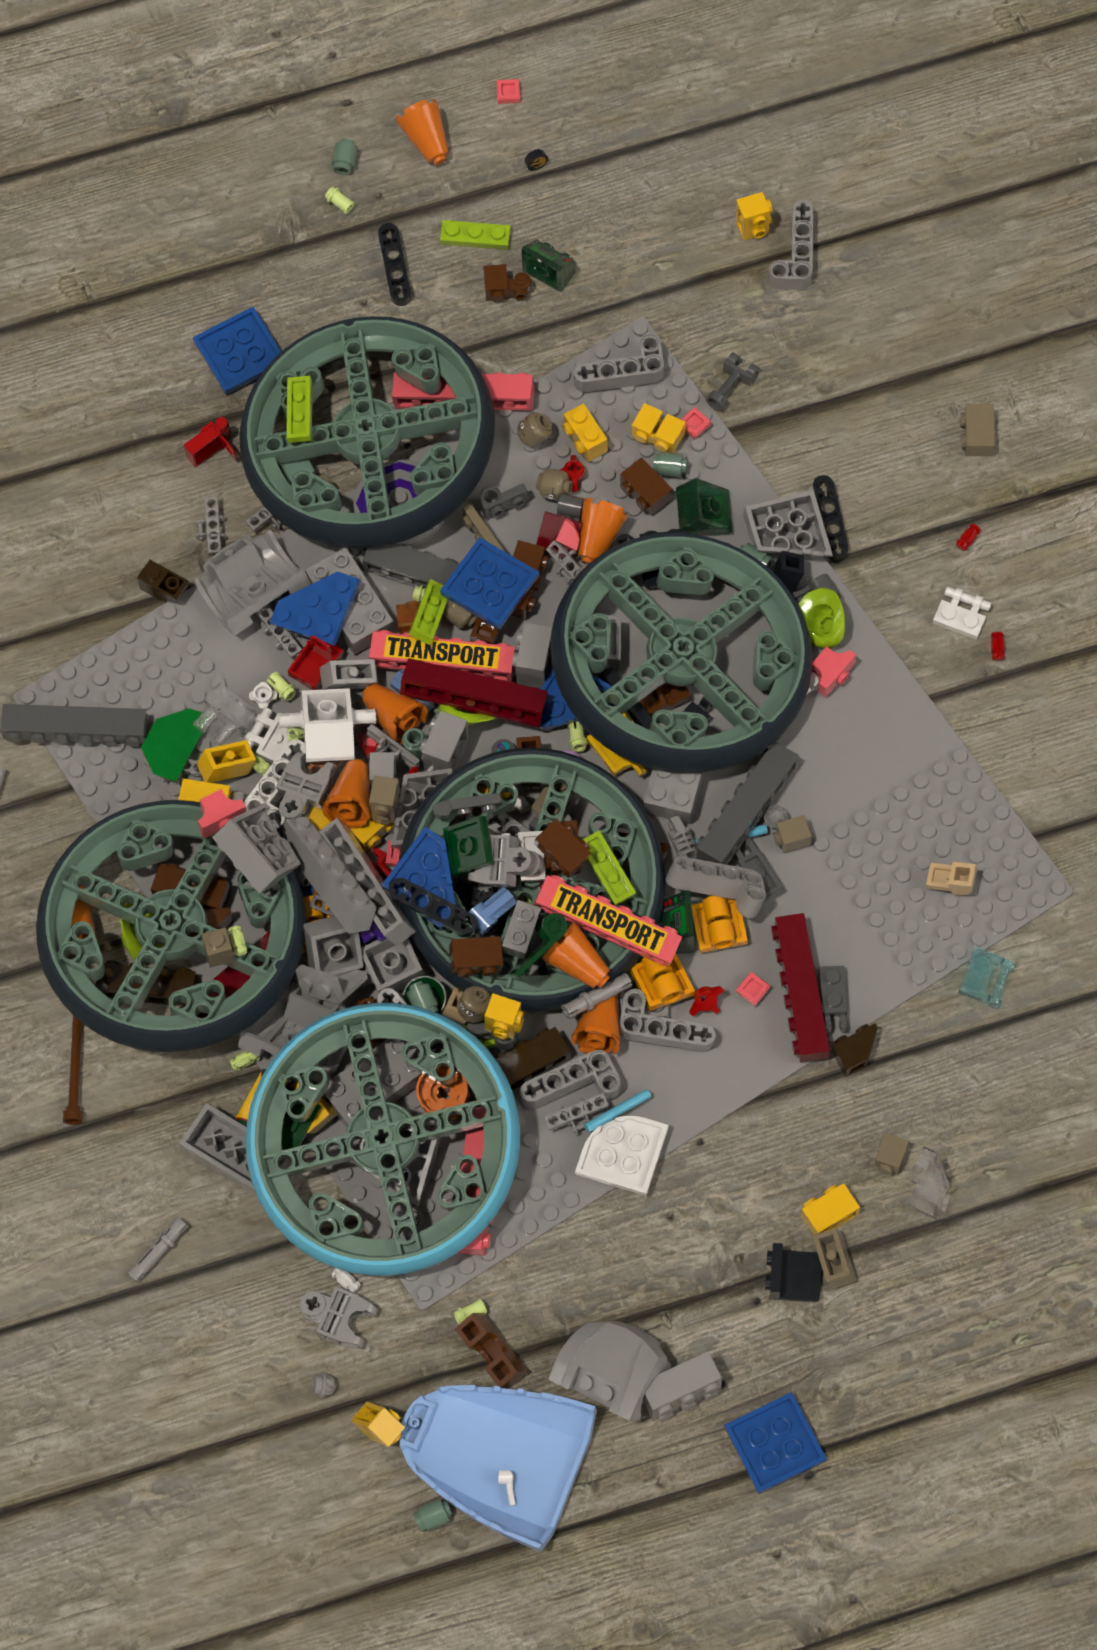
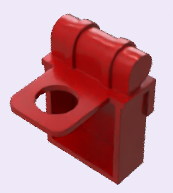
M218 418L216 424L211 421L201 428L199 434L183 445L187 459L195 468L222 448H225L235 461L238 460L235 450L227 442L231 436V429L226 418Z
M311 635L310 641L307 640V644L287 670L288 676L311 690H318L322 685L320 667L329 661L340 660L344 650L337 644L335 647L328 645Z

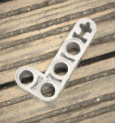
M292 740L287 743L244 802L246 811L266 803L269 808L266 813L271 821L274 819L281 821L277 829L279 834L282 833L285 817L275 807L282 798L276 789L281 777L277 773L285 769L293 757V753H305V743L300 740ZM268 788L275 790L272 794L263 793Z

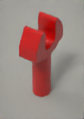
M373 848V854L378 860L372 862V864L386 879L391 873L390 869L385 865L386 853L381 849Z

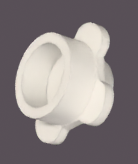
M266 682L259 683L249 693V699L255 701L260 709L268 708V704L278 697L277 692L272 690Z

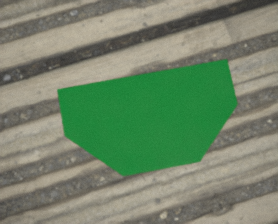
M188 708L155 720L140 747L154 775L177 781L212 715Z

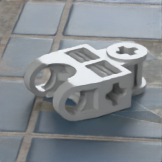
M297 752L291 758L276 786L281 796H284L280 802L279 810L285 819L305 816L308 818L313 807L323 809L324 802L335 784L337 776L336 764L327 762L318 772L306 774V754Z
M489 835L494 864L468 873V880L494 887H516V875L536 874L541 867V858L534 851L519 848V838L511 835Z
M335 1286L331 1297L311 1291L306 1293L300 1302L304 1318L319 1324L316 1330L318 1338L338 1346L362 1349L365 1341L354 1335L355 1332L349 1328L350 1322L356 1317H365V1315L376 1317L378 1309L367 1300ZM314 1302H316L318 1304V1308H314L313 1311H311L309 1309V1305H313Z

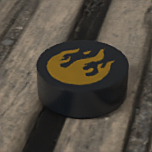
M542 149L531 151L524 159V163L530 171L541 169L548 161V157Z

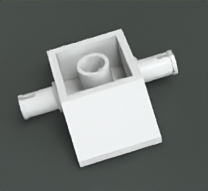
M350 688L301 691L302 710L298 713H279V728L301 727V729H304L306 762L355 760L354 724H376L375 708L354 710L351 707Z

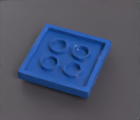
M254 307L192 337L194 344L225 395L258 379L270 362L281 353Z
M479 537L441 588L440 595L500 630L539 577V572Z
M792 1392L724 1425V1429L758 1495L827 1461Z

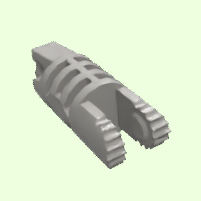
M679 815L671 817L668 821L670 829L668 835L676 854L696 859V843L688 826H684Z

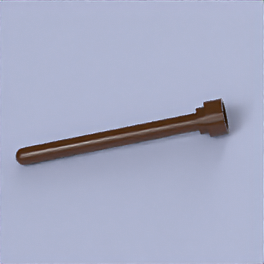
M74 1016L72 1022L69 1101L66 1110L63 1111V1123L68 1125L81 1124L83 1112L80 1111L81 1108L78 1106L82 1023Z

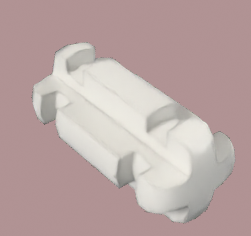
M335 1268L332 1272V1277L337 1278V1282L346 1290L349 1289L350 1292L355 1293L360 1288V1282H356L355 1278L347 1271Z

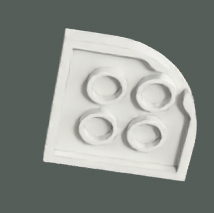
M639 1116L614 1118V1120L596 1128L588 1137L582 1149L575 1175L647 1196L669 1125Z

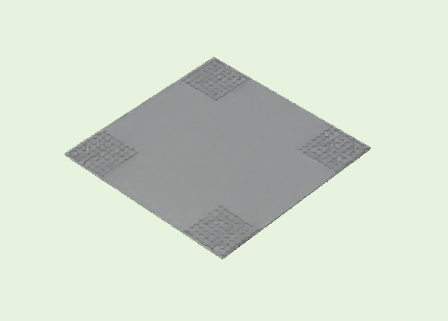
M639 318L534 381L533 411L494 410L495 434L493 448L480 481L466 501L452 515L445 519L440 530L431 539L413 548L420 552H432L442 559H454L460 564L476 542L474 538L475 533L472 529L468 530L462 521L463 507L469 503L472 504L503 550L509 555L513 556L518 540L536 545L544 512L557 514L559 502L541 497L536 489L538 475L547 468L556 470L563 468L570 461V455H576V460L580 461L585 469L583 479L578 482V492L571 491V496L584 499L593 498L592 503L596 504L599 503V500H603L624 509L623 513L629 512L628 518L616 538L622 534H629L635 539L639 538V534H644L647 531L668 532L671 529H680L681 531L687 530V534L714 538L737 548H740L741 545L745 546L747 543L754 545L749 537L743 516L745 506L780 497L714 409L707 404L705 397L661 339L664 376L659 382L592 392H580L576 389L574 385V370L579 364L640 356L641 337L648 333L655 335L657 333L645 318ZM653 346L646 347V349L652 350L655 348ZM652 366L649 369L657 370L658 368ZM627 370V371H626V373H630V374H632V373L635 372L634 370ZM611 373L603 374V376L609 377L612 375ZM583 403L608 439V452L590 462H587L584 456L578 453L571 436L568 437L562 427V424H564L563 414ZM644 403L663 411L660 418L663 420L667 413L682 419L691 409L696 407L711 421V426L695 440L685 433L674 453L684 454V459H688L687 473H683L682 477L659 475L673 489V497L671 501L651 516L646 510L642 511L637 506L634 497L631 494L626 495L620 487V474L641 457L653 468L654 455L661 453L654 447L653 443L637 441L632 436L631 425ZM533 412L545 414L552 423L550 437L536 447L522 443L517 432L519 422ZM461 429L449 432L404 460L419 463L437 443L448 444L454 456ZM524 483L528 490V501L523 506L508 509L499 517L485 519L480 500V493L483 488L495 486L502 493ZM356 489L340 498L342 502L341 512L354 513ZM705 494H710L711 496H716L715 494L722 496L724 494L726 522L715 523L717 526L709 523L711 526L698 527L695 495L707 497ZM705 497L701 498L706 502L705 513L702 510L703 502L700 498H696L698 523H707L701 515L709 520L706 513H709L708 505H713V502H708ZM488 498L486 501L492 503L495 502L496 499ZM711 506V508H712V518H714V517L716 518L715 506H714V515H713V506ZM710 527L711 533L706 534L705 528ZM718 527L719 533H713L712 528ZM720 527L721 530L722 528L725 529V527H727V532L720 533ZM290 528L276 536L277 541L295 566L304 570L343 549V547L313 541ZM698 528H704V534H698ZM347 548L392 618L395 634L409 633L419 607L416 600H413L415 587L364 571L363 558L366 552H360L355 556ZM577 549L573 559L582 567L585 564L581 562L582 558L578 557ZM780 553L768 554L773 557L769 567L772 571ZM546 554L549 557L546 570L541 571L542 583L539 591L535 590L534 592L535 605L533 611H528L526 619L510 615L499 630L495 645L506 643L515 647V652H517L518 631H523L524 623L553 627L559 603L569 585L566 584L568 580L562 574H556L558 567H561V565L551 555ZM804 555V575L796 590L789 589V591L793 594L808 587L810 582L819 575H829L841 595L840 600L845 615L843 640L831 650L836 653H844L850 649L856 654V664L848 672L849 676L842 685L838 683L826 698L818 693V689L808 693L796 718L788 729L775 741L798 754L799 758L798 767L770 804V806L779 805L784 807L788 813V819L805 815L812 835L811 845L783 853L781 845L777 846L774 840L773 832H776V829L769 827L765 823L764 814L755 825L766 824L768 834L750 837L756 849H759L783 887V892L763 902L756 917L748 918L742 915L748 944L700 953L690 905L702 903L705 898L713 895L676 889L665 882L664 901H667V907L663 908V910L676 905L675 907L681 906L685 902L688 935H682L683 938L679 943L676 954L694 990L696 991L704 986H721L725 990L717 997V1006L720 1009L717 1014L712 1010L699 1011L695 1016L689 1014V1010L694 1002V996L669 1004L668 1018L710 1025L715 1031V1040L709 1050L695 1051L624 1039L620 1035L621 1044L619 1051L614 1055L613 1052L607 1053L620 1078V1093L614 1099H606L609 1105L608 1108L591 1114L589 1118L590 1121L647 1089L651 1094V1098L618 1117L639 1116L669 1125L658 1161L813 1062L800 1063L799 1056H794L792 1041H795L794 1032L789 1031L788 1018L791 1017L790 1009H785L783 995L787 994L786 986H781L779 972L783 971L782 963H777L775 949L779 948L778 941H773L771 926H775V917L799 913L805 914L820 1001L819 967L844 966L847 1003L846 1032H841L839 1029V1015L830 1016L832 1029L831 1033H827L829 1050H832L834 1041L843 1035L849 1037L855 1034L859 1027L876 1022L1073 894L1072 887L824 556ZM569 562L570 565L568 566V569L572 571L574 569V564L572 562ZM642 573L631 577L670 619L689 618L699 622L740 591L732 584L716 576L713 578L710 591L705 595L666 592L659 588H645L643 586ZM194 585L184 591L177 602L168 601L19 690L14 694V700L17 704L146 709L148 715L147 735L157 718L188 708L212 716L190 755L192 760L198 761L204 749L244 741L247 732H251L255 725V718L263 711L255 701L249 699V693L259 683L266 682L272 673L278 672L288 684L295 686L296 695L290 701L281 700L278 694L277 699L272 700L268 704V709L273 712L270 716L272 720L275 719L278 713L300 712L302 710L301 691L311 689L288 676L287 670L299 654L294 656V659H291L282 646L277 650L275 645L279 641L271 631H269L268 635H265L264 630L267 627L257 613H253L250 616L253 624L234 636L219 621L202 597L197 586ZM286 591L278 599L271 601L267 605L274 612L277 602L290 594ZM606 596L593 614L602 613L605 615L621 616V660L618 670L615 671L623 679L648 660L646 653L648 638ZM266 610L261 613L263 617L269 616ZM444 610L435 636H438L440 639L449 640L451 638H460L463 641L470 642V635L476 620L470 627L466 624L463 628H457L444 617ZM761 611L757 612L716 643L717 661L715 664L758 709L772 690V688L769 690H759L753 684V655L758 635L763 631H772ZM283 629L275 630L277 635H281L284 632ZM300 634L293 637L301 649L305 647L307 640L310 641V638ZM339 635L336 644L344 650L340 660L369 659L370 647L354 655L342 635ZM811 644L813 662L824 649ZM293 645L288 648L290 652L296 651ZM551 657V662H550V667H549L548 676L550 675V673H551L552 670H553L552 657ZM660 663L662 666L668 667L667 664ZM375 667L377 684L396 691L390 686V682L400 670ZM694 667L697 670H702L700 667ZM591 672V674H592L593 676H595V677L601 679L599 673H592V672ZM761 674L764 677H769L767 674ZM513 676L512 682L517 683L516 676ZM643 677L646 680H651L649 677ZM710 683V685H712V686H714V687H719L718 685H716V684H714V683ZM690 685L688 688L693 698L669 710L683 712L692 701L698 705L703 695L694 685ZM350 689L351 707L354 710L368 709L362 700L365 689ZM726 700L728 703L734 704L733 701ZM435 703L434 708L428 712L426 722L421 721L418 726L425 733L427 739L431 733L429 731L431 721L439 715L438 703ZM713 706L707 712L711 719L708 721L704 736L721 733L734 726ZM743 717L745 720H751L748 717ZM496 718L469 725V740L455 770L479 757L491 754L493 744L500 739L511 741L515 748H517L516 738L540 736L541 748L573 751L569 746L570 732L568 724L542 730L535 726ZM376 720V724L373 725L378 726L379 730H381L388 736V734L384 731V729ZM657 723L661 727H666V725L662 723ZM354 724L355 759L364 761L370 770V757L366 758L356 739V735L367 731L371 724ZM263 728L259 736L264 738L269 729ZM673 740L675 743L682 744L679 740ZM54 741L43 742L96 823L109 815L135 805L179 799L182 782L180 785L177 784V781L168 779L166 782H163V777L154 775L150 766L144 765L145 756L140 748L142 744L137 747H131L118 743L114 746H106L102 743L82 745L78 742H68L67 744H58ZM589 743L585 750L577 752L584 759L612 774ZM253 746V747H252V752H253V753L256 754V750L258 749V746ZM388 747V749H387L386 752H394V751L391 750V749ZM761 753L732 767L702 773V783L691 824L683 822L684 826H688L694 840L707 835L710 823L714 818L718 819L720 817L723 805L727 800L731 801L733 799L736 787L739 783L746 781L749 769L753 765L757 766ZM420 758L418 773L426 772L423 761ZM346 760L337 770L335 782L337 781L346 763L351 760ZM399 760L396 768L400 788L404 774H408L411 768ZM195 766L194 770L200 772L198 766ZM644 766L648 772L646 775L643 774V777H639L633 767L627 768L616 775L615 778L628 788L644 808V799L652 768ZM251 768L248 775L213 783L229 785L232 791V798L234 792H243L249 796L263 775ZM280 770L277 774L281 776L284 770ZM191 774L183 776L184 779L204 782L203 777ZM517 784L518 797H525L532 807L547 784H541L540 789L524 790L521 784ZM268 788L263 793L272 794L275 790ZM576 794L564 811L562 821L577 820L579 839H584L590 835L588 824L591 816L601 811L589 801ZM282 796V798L279 800V802H278L277 805L275 806V807H277L278 809H279L280 802L282 801V799H283L284 796ZM513 796L505 798L504 801L512 800ZM517 808L506 813L529 830V823L533 820L531 808L522 814ZM472 810V813H471V814H472L473 816H478V815L475 813V811ZM647 814L655 828L659 841L669 846L664 862L665 875H667L675 857H678L668 835V832H670L668 826L669 819ZM459 815L460 822L466 821L465 815ZM274 819L278 824L281 822L278 819ZM498 819L495 821L490 820V824L492 825L494 822L498 824ZM598 820L593 823L594 827L598 830L606 828L605 823ZM619 828L616 830L617 834H619V832L629 833L628 830L625 828ZM393 832L386 833L381 838V842L375 847L383 850L386 856L388 841L392 840ZM509 832L511 836L518 838L517 832ZM138 834L136 838H143L146 835ZM171 836L174 848L171 858L137 870L128 871L146 898L152 895L150 889L159 864L167 865L171 863L179 866L182 870H187L203 841L202 839L187 836ZM161 843L157 847L164 848L167 844ZM217 843L211 845L212 847H218ZM742 843L739 849L743 856H746L750 853L744 846V843ZM371 848L365 852L371 862L378 860ZM127 854L124 858H132L134 854ZM733 856L727 865L739 867L738 861ZM626 860L621 868L630 881L629 862ZM588 861L582 865L580 874L572 875L576 876L575 878L602 886ZM204 862L200 866L207 867L210 863ZM222 862L215 876L226 879L231 889L225 908L231 907L233 921L226 927L227 934H229L228 929L230 927L239 925L245 942L253 945L270 931L271 922L268 926L260 929L250 924L238 889L237 877L241 871L237 870L234 865H227ZM952 862L976 864L977 872L972 893L968 895H953L951 891L928 889L926 882L930 863L952 865ZM387 866L391 872L395 868V866ZM379 873L383 881H385L386 879ZM468 873L451 876L453 888L459 879L471 885V881L468 880ZM249 881L245 882L243 885L250 886ZM473 886L480 891L484 890L485 892H488V888H492V891H496V887L494 886ZM268 891L265 895L273 896L276 892ZM675 896H678V902L675 904L673 902L671 906H668V900L671 898L673 900ZM181 902L177 906L185 907L188 903ZM621 903L619 905L631 909V906L627 903ZM662 910L658 926L664 928L665 917V926H668L671 922L672 928L678 931V928L674 927L672 914L670 915L669 912H666L663 916ZM257 911L254 915L262 916L265 912ZM678 913L676 915V926H679ZM536 926L525 958L543 942L536 932ZM476 929L474 938L502 937V934L498 935L497 932H493V935H489V932L481 935ZM581 929L584 934L590 933L586 930ZM596 935L599 940V951L608 940ZM410 936L409 940L426 976L433 977L441 982L446 990L448 1002L454 986L427 962ZM371 939L367 943H362L360 940V946L362 948L376 940ZM197 952L186 957L202 983L213 980L228 967L222 964L210 968L207 957ZM302 953L298 967L301 964L308 966L306 953ZM542 956L527 969L530 972L528 975L537 976L539 975L538 968L540 966L546 967V962L541 958ZM641 956V958L636 962V964L641 963L644 957ZM518 958L516 966L519 965L523 961V959ZM363 960V968H359L358 970H361V971L365 970L366 964H365L364 960ZM503 965L501 972L498 973L500 975H507L510 970L507 966ZM628 971L626 974L631 980L632 987L623 990L627 992L631 989H638L630 971ZM296 972L288 987L293 983L299 984ZM750 972L770 985L769 991L755 1007L736 993V989ZM370 983L351 993L342 1003L346 1008L356 1006V1002L359 999L363 1000L372 996L374 999H377L379 992L375 984ZM561 1008L535 1011L532 1014L523 1011L524 1023L520 1033H517L516 1042L518 1044L523 1040L530 1041L537 1037V1033L545 1028L552 1029L556 1026L570 1050L571 1058L551 1069L553 1070L586 1055L579 1051L580 1046L576 1043L573 1045L571 1041L572 1033L583 1012L571 1019H567L562 1012L565 1009ZM466 1021L464 1025L471 1024L472 1022ZM633 1022L624 1024V1027L629 1031L637 1029L636 1024ZM650 1026L648 1028L651 1034L658 1035L661 1033V1029L658 1026ZM680 1029L673 1031V1035L676 1038L681 1039L686 1036L685 1032ZM692 1031L689 1040L693 1039L694 1032ZM701 1034V1041L706 1042V1034ZM357 1038L353 1043L354 1048H362L364 1046L362 1038ZM515 1046L508 1051H502L497 1047L487 1049L495 1057L502 1052L508 1053L514 1050ZM347 1048L338 1069L330 1080L352 1065L349 1048ZM264 1050L259 1060L255 1059V1063L260 1070L267 1069L275 1056ZM597 1060L592 1065L596 1068H602L605 1063L602 1060ZM575 1070L570 1074L573 1078H580L583 1075L579 1070ZM312 1080V1082H313L315 1085L320 1084V1083H318V1082ZM553 1080L548 1083V1086L555 1089L560 1086V1082ZM611 1081L603 1084V1087L606 1089H613L616 1086ZM467 1082L470 1088V1102L476 1101V1096ZM594 1082L534 1109H529L522 1104L521 1086L512 1091L519 1115L520 1151L513 1183L504 1203L494 1217L493 1224H489L488 1233L491 1234L490 1248H486L485 1256L455 1254L428 1268L406 1274H398L397 1276L421 1311H425L617 1188L575 1175L584 1144L593 1131L588 1133L583 1128L578 1130L576 1135L574 1131L571 1132L570 1130L572 1126L567 1124L549 1131L544 1120L545 1116L560 1111L563 1106L568 1108L580 1103L582 1098L585 1101L600 1095ZM416 1087L395 1102V1104L408 1110L413 1117L426 1114L417 1098ZM440 1091V1098L443 1097L445 1100L449 1098L448 1092ZM528 1092V1095L532 1098L536 1097V1094ZM601 1099L594 1103L596 1106H602L604 1101ZM592 1104L587 1105L589 1111L593 1108ZM579 1108L572 1109L574 1116L580 1115L581 1110ZM383 1111L376 1117L382 1118ZM564 1115L560 1116L562 1120H565ZM335 1116L317 1133H307L305 1138L310 1144L345 1135L347 1128ZM462 1116L449 1121L451 1125L460 1124ZM584 1116L573 1120L575 1126L586 1122ZM552 1119L549 1123L555 1125L558 1123V1119ZM434 1120L428 1121L425 1125V1130L430 1132L436 1130L438 1122ZM466 1131L441 1138L429 1184L419 1204L428 1228L451 1212L444 1210L440 1206L437 1194L458 1158L463 1156ZM360 1139L353 1142L352 1149L357 1151ZM331 1146L328 1150V1155L331 1157L337 1156L341 1151L340 1146ZM352 1160L325 1167L352 1209L363 1219L364 1227L372 1239L395 1238L381 1181L360 1169ZM388 1186V1190L390 1192H396L394 1189ZM448 1192L443 1196V1202L446 1204H451L456 1199V1195L452 1192ZM404 1205L397 1206L394 1210V1215L395 1212L403 1210L407 1207ZM401 1232L400 1239L406 1241L403 1232Z

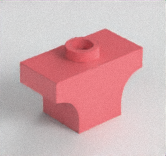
M826 646L812 662V672L820 680L818 693L826 698L838 683L842 685L849 676L848 672L856 664V654L849 649L844 653H836Z
M222 789L200 799L201 811L204 815L198 820L199 831L205 839L217 833L230 819L246 812V806L242 799L231 800L225 796Z

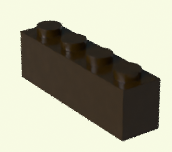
M106 961L104 963L105 974L102 979L96 981L95 987L108 998L113 999L133 963L121 965L117 961ZM164 966L144 1002L169 1005V997L172 993L197 985L196 972H192L188 968L170 970ZM135 983L131 987L137 989L140 988L142 984ZM178 1003L176 1006H182L184 1003Z
M556 1026L552 1029L545 1028L538 1032L537 1037L530 1041L523 1040L515 1046L514 1050L508 1053L502 1052L494 1057L504 1072L512 1091L522 1086L526 1081L542 1075L571 1058L570 1050Z

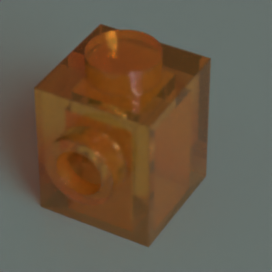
M409 601L406 604L396 605L399 634L409 633L420 602Z

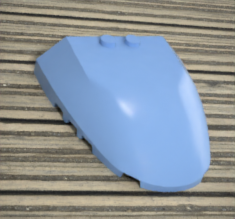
M444 1386L425 1396L421 1395L408 1408L401 1423L405 1428L401 1432L402 1435L399 1439L400 1448L412 1471L453 1506L491 1530L541 1552L554 1535L590 1444L597 1409L593 1405L544 1392H529L520 1388L515 1390L499 1386ZM500 1470H509L514 1475L513 1492L516 1503L514 1506L509 1505L507 1485L499 1484Z

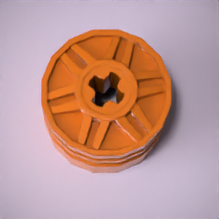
M446 1066L439 1068L437 1075L439 1077L448 1076L450 1068ZM456 1068L455 1079L448 1085H441L421 1074L416 1085V1094L425 1113L470 1102V1088L465 1078ZM441 1090L448 1092V1099L440 1098ZM454 1114L450 1117L449 1121H452L460 1117L461 1115Z

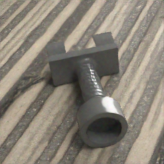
M732 352L723 363L722 370L730 376L718 391H711L706 398L707 404L715 410H721L727 402L725 396L734 384L739 380L750 386L757 377L760 367L752 363L744 371L737 366L740 356Z

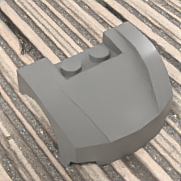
M267 530L264 535L252 538L251 535L244 536L224 547L203 565V574L198 579H195V584L208 606L224 627L234 636L253 624L250 617L253 613L259 612L265 605L278 599L284 592L287 591L291 595L311 584L305 570L294 565L283 551L271 530Z
M293 983L290 987H287L279 1000L264 1016L248 1029L241 1032L238 1047L259 1057L264 1050L276 1056L282 1047L304 1028L324 1016L346 1009L343 1003L336 1005L304 994L299 984ZM348 1046L330 1054L316 1065L325 1070L329 1080L338 1069ZM315 1074L311 1079L321 1083L323 1075Z
M613 1320L587 1322L562 1347L548 1380L567 1390L574 1389L609 1407V1411L628 1421H635L641 1418L643 1396L651 1381L661 1372L671 1369V1363L667 1362L666 1355L660 1349V1343L639 1327Z

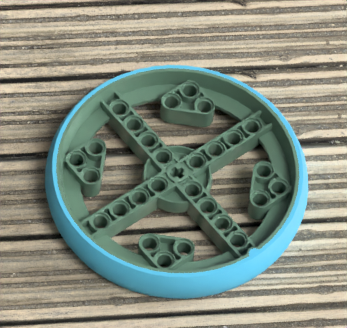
M371 1003L342 1009L324 1016L296 1034L282 1047L262 1075L252 1099L246 1127V1154L251 1181L261 1205L277 1229L301 1251L319 1262L343 1271L370 1276H390L422 1270L448 1259L469 1245L485 1230L504 1203L513 1183L520 1151V1124L515 1098L504 1072L489 1050L474 1035L447 1017L427 1009L398 1003ZM357 1038H364L366 1040L362 1048L353 1047V1043ZM396 1039L408 1041L401 1050L405 1063L441 1085H448L454 1081L456 1068L469 1083L477 1100L414 1117L404 1107L392 1102H386L371 1040ZM435 1043L444 1044V1050L441 1053L436 1054L431 1051ZM348 1046L363 1108L353 1116L345 1135L282 1151V1130L286 1111L295 1122H304L310 1117L329 1085L327 1073L323 1068L316 1065L330 1054ZM412 1049L420 1051L419 1057L415 1060L407 1058L408 1052ZM364 1061L372 1063L371 1069L367 1072L359 1071V1066ZM443 1066L450 1068L448 1076L439 1077L437 1075L439 1068ZM315 1074L323 1075V1080L318 1085L311 1084V1078ZM291 1080L299 1082L298 1088L294 1091L287 1090V1084ZM370 1085H375L378 1089L377 1093L373 1096L365 1095V1089ZM297 1104L305 1106L304 1112L300 1115L292 1113L293 1107ZM478 1108L487 1110L486 1116L482 1119L473 1117L474 1111ZM375 1109L383 1110V1116L379 1120L371 1119V1113ZM454 1114L462 1116V1121L458 1125H451L449 1123L450 1117ZM430 1120L438 1122L437 1129L432 1132L425 1130V1125ZM404 1127H412L414 1132L411 1137L404 1138L401 1136V1130ZM484 1127V1148L480 1167L476 1159L471 1155H463L458 1158L437 1194L440 1206L444 1210L451 1212L436 1224L418 1232L403 1169L415 1158L421 1142ZM382 1133L387 1137L384 1144L377 1141ZM355 1140H364L365 1145L361 1150L356 1151L352 1149V1144ZM333 1145L340 1146L341 1148L340 1153L335 1157L328 1155V1150ZM308 1152L316 1153V1159L312 1163L304 1162V1156ZM387 1157L395 1159V1164L391 1168H384L382 1166L383 1160ZM284 1158L292 1159V1164L288 1169L280 1168V1161ZM351 1160L363 1171L373 1175H380L395 1238L369 1239L357 1237L363 1231L364 1221L356 1211L322 1192L316 1193L310 1198L308 1208L294 1190L289 1176ZM471 1162L474 1164V1169L471 1173L465 1174L461 1171L464 1163ZM392 1181H399L401 1188L399 1191L392 1193L388 1190L389 1184ZM472 1186L480 1188V1194L475 1198L467 1196V1191ZM448 1192L456 1195L455 1201L451 1204L443 1202V1196ZM319 1200L328 1201V1206L324 1211H317L315 1209V1205ZM399 1205L407 1207V1212L402 1217L394 1215V1210ZM349 1218H357L358 1225L356 1228L347 1229L345 1227V1223ZM325 1224H332L334 1226L333 1232L328 1236L322 1235V1227ZM405 1229L413 1231V1236L408 1241L400 1239V1234Z

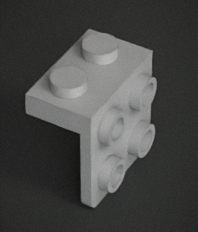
M302 964L296 969L302 993L336 1005L342 1003L368 979L367 973L358 969L337 975Z

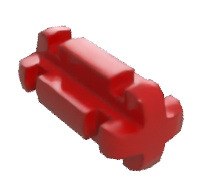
M971 523L970 527L966 528L960 539L956 541V546L962 551H966L967 547L977 538L976 536L980 534V527L974 523Z
M1003 632L991 633V654L994 661H1002L1005 657Z

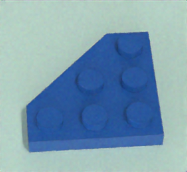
M337 571L279 600L269 623L308 638L313 635L328 645L335 647L361 580Z
M552 670L540 688L548 691L546 708L540 727H538L542 730L578 722L562 697L554 671ZM592 675L602 694L612 687ZM607 703L609 706L612 707L615 705L613 703Z
M425 826L383 882L382 887L389 892V885L394 879L404 878L456 905L446 842ZM403 884L399 887L394 886L396 895L399 896L400 893L408 895L406 901H411V896L416 890L411 889L410 894L404 890ZM419 895L415 898V904L420 908H424L429 904V899L425 895ZM446 906L439 907L436 912L437 916L441 919H447L451 915L450 909ZM425 917L427 920H429L430 922H432L434 925H436L437 927H439L441 930H442V928L444 927V926L440 925L439 923H437V922H435V921H433V920H431V919Z

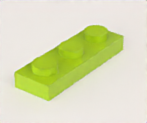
M442 220L440 244L508 250L511 225Z
M311 376L287 378L286 438L288 443L311 441L312 439Z
M432 579L426 585L408 634L429 645L435 636L448 600L440 595V590L444 585Z
M600 830L584 838L583 840L590 846L589 851L591 852L590 858L587 861L613 905L617 906L636 895V891Z

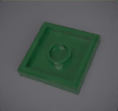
M478 816L443 828L451 876H459L494 864L486 816Z

